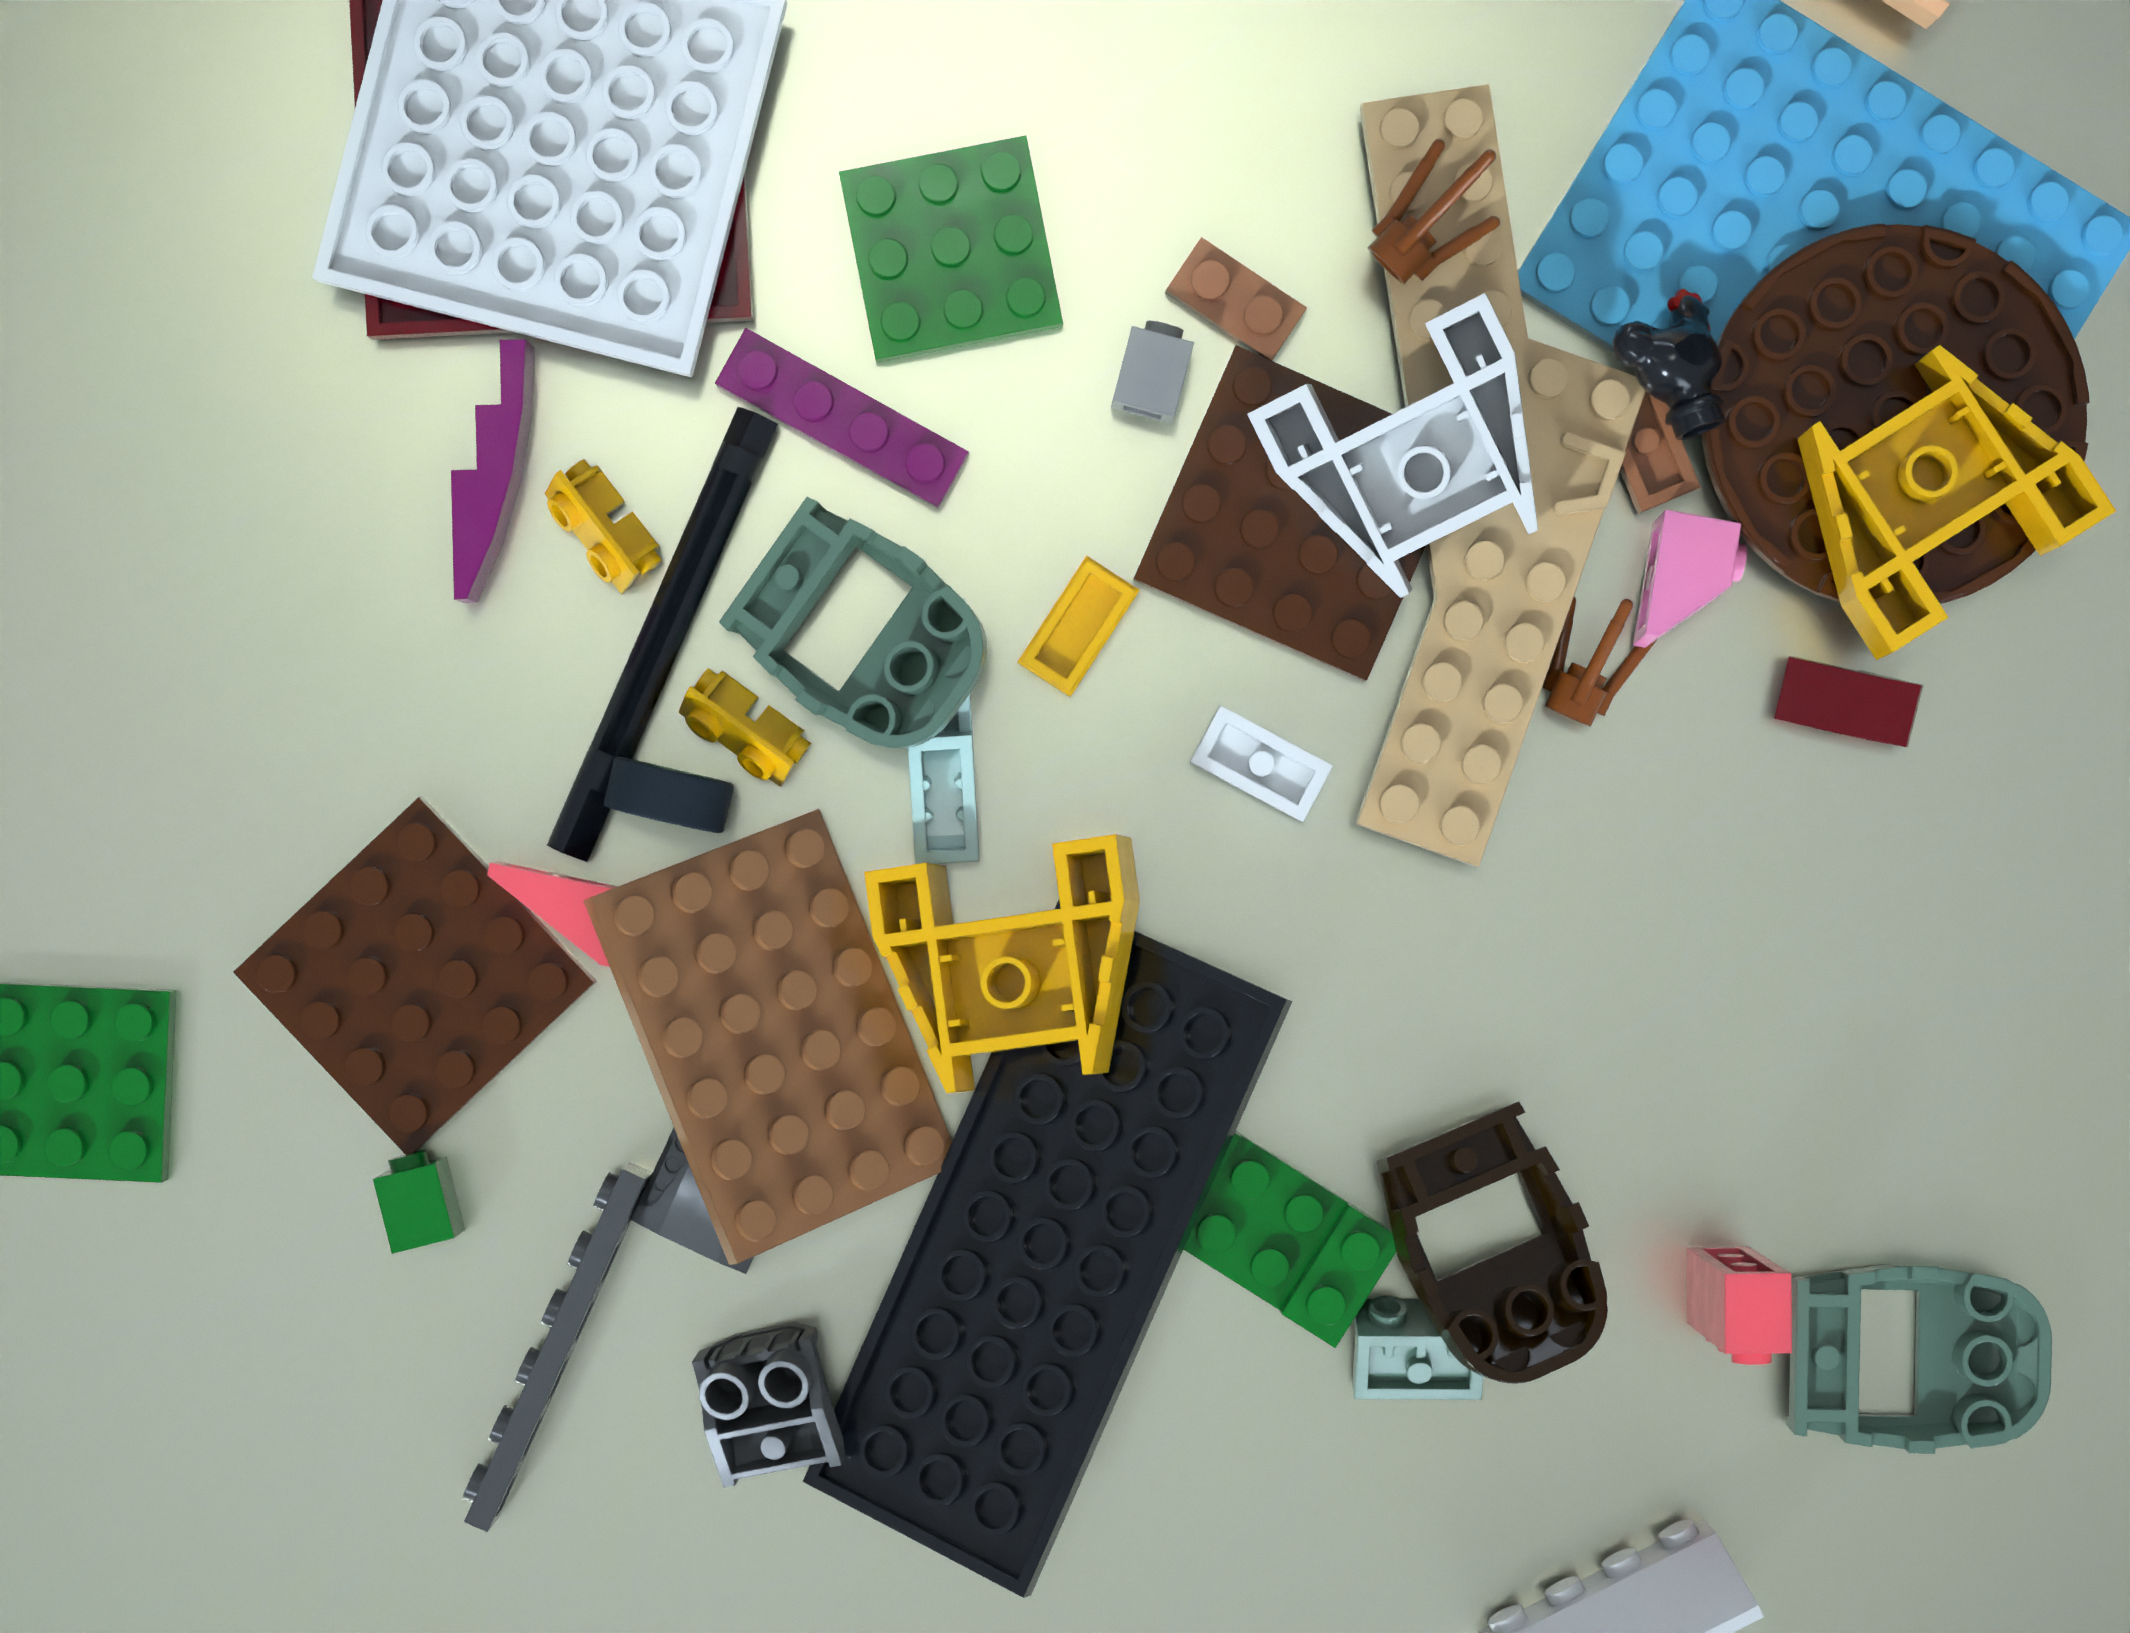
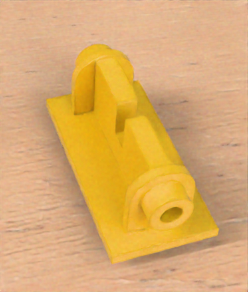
M583 459L573 465L565 474L562 470L555 473L544 493L548 498V509L557 524L567 532L573 531L587 549V560L600 579L607 583L612 581L622 595L628 590L639 572L644 576L663 561L656 552L660 545L650 535L633 511L615 524L608 517L610 513L622 506L625 501L598 465L591 467Z
M708 668L699 678L694 688L692 686L688 688L678 713L685 717L686 724L697 736L711 743L718 741L736 754L739 764L749 774L760 780H768L769 778L781 787L794 762L797 764L812 744L802 737L805 730L770 705L754 722L746 714L757 702L758 696L723 670L716 674Z

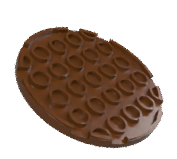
M1873 224L1829 235L1805 246L1779 263L1756 283L1736 307L1716 342L1721 353L1722 366L1711 381V392L1723 399L1724 403L1721 405V409L1726 421L1719 427L1702 434V443L1706 465L1720 503L1731 522L1741 523L1740 535L1769 566L1800 587L1840 603L1797 438L1811 426L1821 421L1841 451L1933 393L1914 364L1937 346L1941 345L1978 374L1977 379L2009 405L2014 403L2033 418L2031 420L2033 424L2057 443L2060 441L2064 442L2079 454L2085 462L2088 448L2086 430L2087 404L2090 403L2089 391L2082 359L2066 321L2040 285L2012 260L2008 262L1997 253L1976 243V239L1952 230L1929 225ZM2005 503L1922 555L1913 563L1938 602L1943 604L1990 586L2012 572L2031 556L2036 549Z

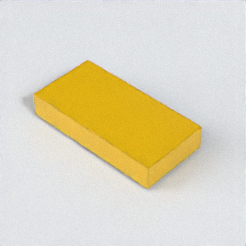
M1086 555L1017 663L1071 697L1140 590Z

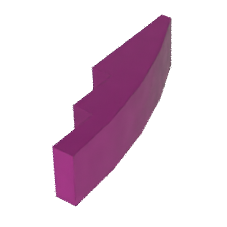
M526 339L499 340L501 404L475 405L477 470H451L454 600L463 603H478L504 543L522 481L533 414L535 347Z

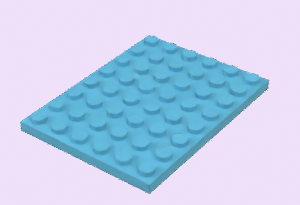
M1684 0L1520 266L1518 276L1522 297L1613 353L1615 332L1624 324L1640 321L1655 328H1668L1671 312L1667 307V302L1670 298L1675 297V293L1680 289H1685L1690 293H1697L1701 297L1702 304L1710 312L1707 316L1711 328L1710 334L1714 341L1717 342L1728 319L1756 283L1779 263L1805 246L1829 235L1873 224L1929 225L1952 230L1974 238L1976 243L1997 253L2008 262L2012 260L2040 285L2054 302L2075 339L2130 250V217L1780 0Z

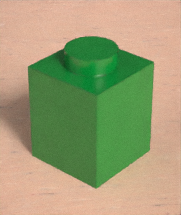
M426 1150L398 1156L388 1160L391 1171L384 1172L373 1179L392 1254L453 1239L465 1231L447 1156L428 1161Z

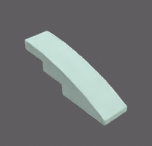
M969 694L954 717L940 733L921 745L908 748L915 864L979 861L971 697Z

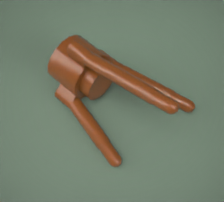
M1436 139L1424 158L1419 162L1388 214L1371 230L1377 238L1367 247L1369 252L1400 283L1405 284L1413 275L1423 281L1438 265L1477 242L1500 225V219L1497 216H1491L1435 251L1429 252V249L1437 241L1428 230L1494 162L1496 153L1493 150H1486L1418 220L1409 214L1400 222L1445 148L1444 141Z
M1573 597L1542 688L1551 692L1545 707L1591 727L1597 713L1605 716L1613 697L1656 642L1654 641L1646 648L1634 646L1603 687L1607 678L1600 675L1633 608V602L1630 599H1624L1620 603L1587 668L1572 662L1567 673H1564L1576 607V598Z

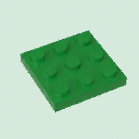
M1027 135L839 171L876 363L1063 327Z
M0 982V1176L156 1183L168 1180L176 990Z

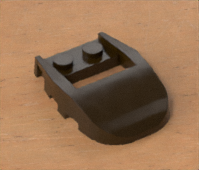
M1520 1102L1501 1107L1491 1113L1377 1161L1397 1257L1438 1333L1455 1358L1469 1370L1485 1378L1511 1384L1533 1381L1582 1358L1594 1347L1600 1338L1608 1313L1607 1291L1599 1262L1591 1261L1583 1229L1589 1227L1580 1203L1571 1202L1555 1172L1560 1169L1547 1147L1535 1149L1516 1118L1526 1113ZM1517 1173L1541 1234L1436 1280L1417 1235L1419 1230L1415 1217Z

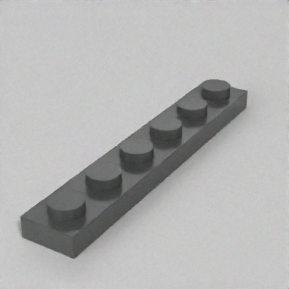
M630 1162L622 1168L619 1176L611 1172L607 1174L593 1207L603 1211L593 1234L585 1230L581 1232L567 1263L568 1266L577 1269L567 1292L558 1288L555 1290L541 1320V1324L550 1327L541 1351L530 1347L515 1378L516 1383L524 1386L515 1409L504 1405L493 1426L489 1441L498 1444L489 1467L478 1463L465 1489L462 1499L472 1503L464 1520L465 1523L488 1532L498 1520L653 1172Z

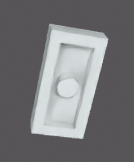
M1221 705L1190 760V763L1300 822H1304L1333 765Z

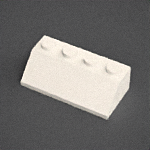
M1685 1519L1662 1530L1658 1535L1660 1541L1638 1552L1636 1548L1632 1547L1612 1554L1602 1562V1570L1582 1580L1578 1576H1571L1556 1582L1545 1591V1599L1523 1609L1522 1605L1517 1604L1500 1610L1489 1618V1627L1478 1633H1734L1763 1618L1764 1615L1713 1528L1704 1519L1696 1523L1692 1519Z

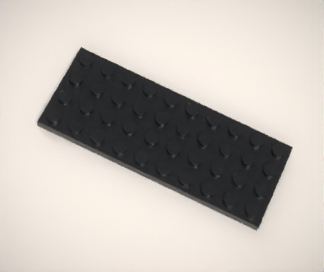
M1059 900L1056 904L1055 909H1061ZM1134 931L1108 1073L1082 1074L1078 1040L991 1052L942 1163L941 1173H938L834 1409L843 1436L846 1459L841 1466L831 1468L828 1462L810 1465L802 1482L1023 1598L1031 1596L1293 1001Z

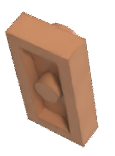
M1203 237L1199 239L1165 291L1166 295L1253 353L1271 361L1307 309L1306 306Z
M1645 392L1620 468V473L1637 514L1701 488L1682 440H1677L1672 426L1665 423L1666 414L1669 412L1667 404L1654 398L1647 392Z

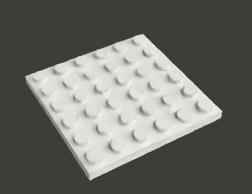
M383 0L312 278L317 282L693 377L788 4L787 0Z

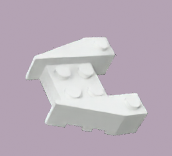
M1485 293L1425 323L1454 382L1436 393L1340 441L1312 384H1305L1247 414L1276 473L1319 514L1335 533L1337 532L1367 562L1366 564L1400 598L1410 594L1413 589L1398 559L1512 502L1528 534L1538 530L1516 356Z

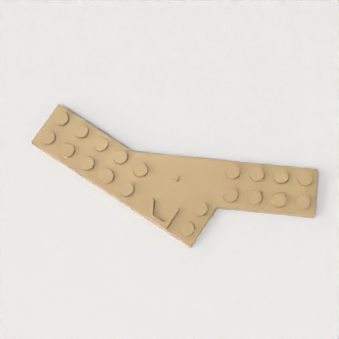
M1489 84L1364 102L1360 107L1377 224L1388 214L1419 162L1424 158L1436 139L1443 140L1445 148L1400 222L1409 214L1418 220L1486 150L1491 149L1496 153L1494 162L1428 230L1437 241L1429 249V252L1435 251L1491 216H1497L1500 219V225L1477 242L1438 265L1423 281L1413 275L1405 284H1402L1385 268L1384 272L1405 408L1454 383L1425 323L1483 293L1487 295L1516 356L1538 530L1528 534L1512 502L1426 545L1434 600L1355 823L1356 825L1475 867L1480 866L1601 517L1610 500L1626 454L1625 449L1646 392L1634 375L1528 338Z

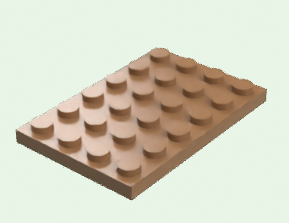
M819 809L584 900L729 1265L741 1263L941 1173V1166L952 1140Z

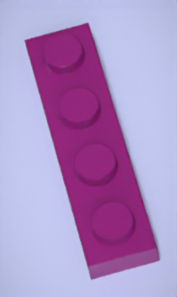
M746 327L715 381L717 387L937 509L940 508L969 455V451Z

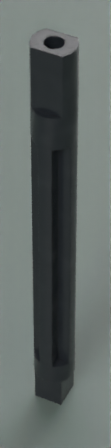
M737 407L547 846L563 854L588 862L610 811V808L604 806V799L614 758L624 757L632 759L778 423L756 412Z

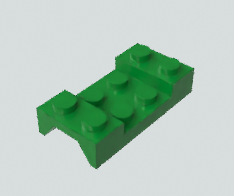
M1237 1131L1234 1133L1183 1249L1277 1308L1283 1316L1334 1348L1339 1344L1396 1254L1391 1228Z

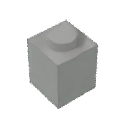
M1151 320L1146 322L1145 329L1135 326L1131 327L1112 399V409L1169 424L1173 423L1194 342L1182 339L1183 329Z

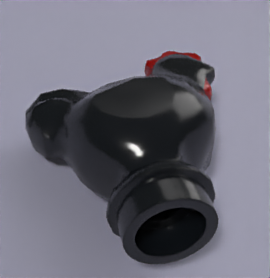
M1680 289L1675 293V297L1670 298L1667 302V307L1671 312L1668 328L1659 329L1640 321L1624 324L1615 332L1613 350L1624 366L1633 368L1640 386L1648 394L1669 406L1670 410L1666 414L1665 423L1672 426L1677 440H1685L1719 427L1725 423L1726 419L1721 409V405L1724 403L1723 399L1711 392V381L1722 366L1720 350L1710 334L1711 328L1707 318L1710 313L1709 309L1702 304L1701 297L1697 293H1690L1685 289Z

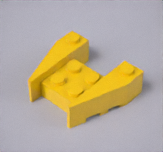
M1941 345L1931 350L1914 364L1933 393L1841 451L1821 421L1811 426L1797 438L1841 607L1876 660L1895 652L1949 618L1913 561L2006 503L2040 556L2061 547L2116 512V509L2079 454L2064 442L2060 441L2057 443L2031 422L2033 419L2014 403L2009 405L1977 379L1978 374Z
M1112 834L1052 843L1061 909L953 924L945 865L919 863L864 872L872 937L881 956L886 957L900 988L897 990L907 1011H911L929 1048L926 1051L946 1094L975 1091L971 1055L1078 1040L1083 1075L1109 1072L1140 904L1132 839L1130 837Z

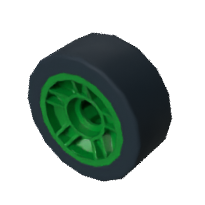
M615 757L604 799V806L661 822L713 833H722L734 785L730 782L624 757Z

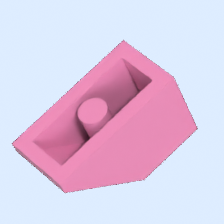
M1666 509L1652 523L1633 646L1646 648L1718 598L1732 586V581L1739 582L1741 580L1747 558V545L1738 543L1741 523Z

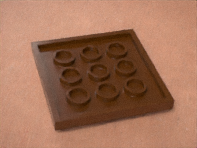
M1235 345L1133 581L1365 682L1371 673L1403 597L1400 598L1366 564L1367 562L1337 532L1335 533L1319 514L1276 473L1247 414L1305 384H1312L1339 441L1392 415V413ZM1426 545L1398 559L1409 583Z
M418 797L233 971L244 985L405 1155L417 1152L597 982L528 907L487 876L489 866L424 797Z

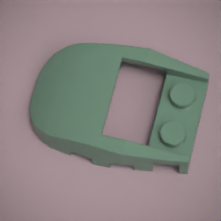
M809 497L805 498L719 621L727 631L740 634L756 650L753 658L770 675L777 677L797 697L795 700L814 715H822L846 728L847 732L873 745L886 748L915 747L929 741L940 733L975 687L983 670L987 653L986 635L979 618L970 606L921 557L907 547H902L851 518L846 520L827 511L819 502ZM857 547L912 586V588L838 691L785 652L784 649Z
M1884 1264L1791 1278L1792 1353H1790L1789 1415H1786V1425L1794 1435L1807 1437V1430L1838 1435L1845 1443L1867 1447L1878 1445L1905 1449L1908 1453L1935 1454L1936 1448L1968 1445L1973 1449L2007 1443L2025 1434L2042 1416L2051 1391L2052 1332L2044 1308L2036 1297L2023 1286L2005 1278L1935 1266ZM1861 1289L1916 1290L1914 1415L1859 1414Z

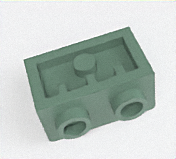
M1392 1296L1366 1299L1354 1318L1355 1346L1352 1380L1354 1399L1482 1400L1483 1376L1469 1370L1450 1352L1420 1299H1399Z

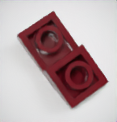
M1789 656L1774 719L1866 740L1908 747L1923 685L1863 670L1855 671L1801 657Z

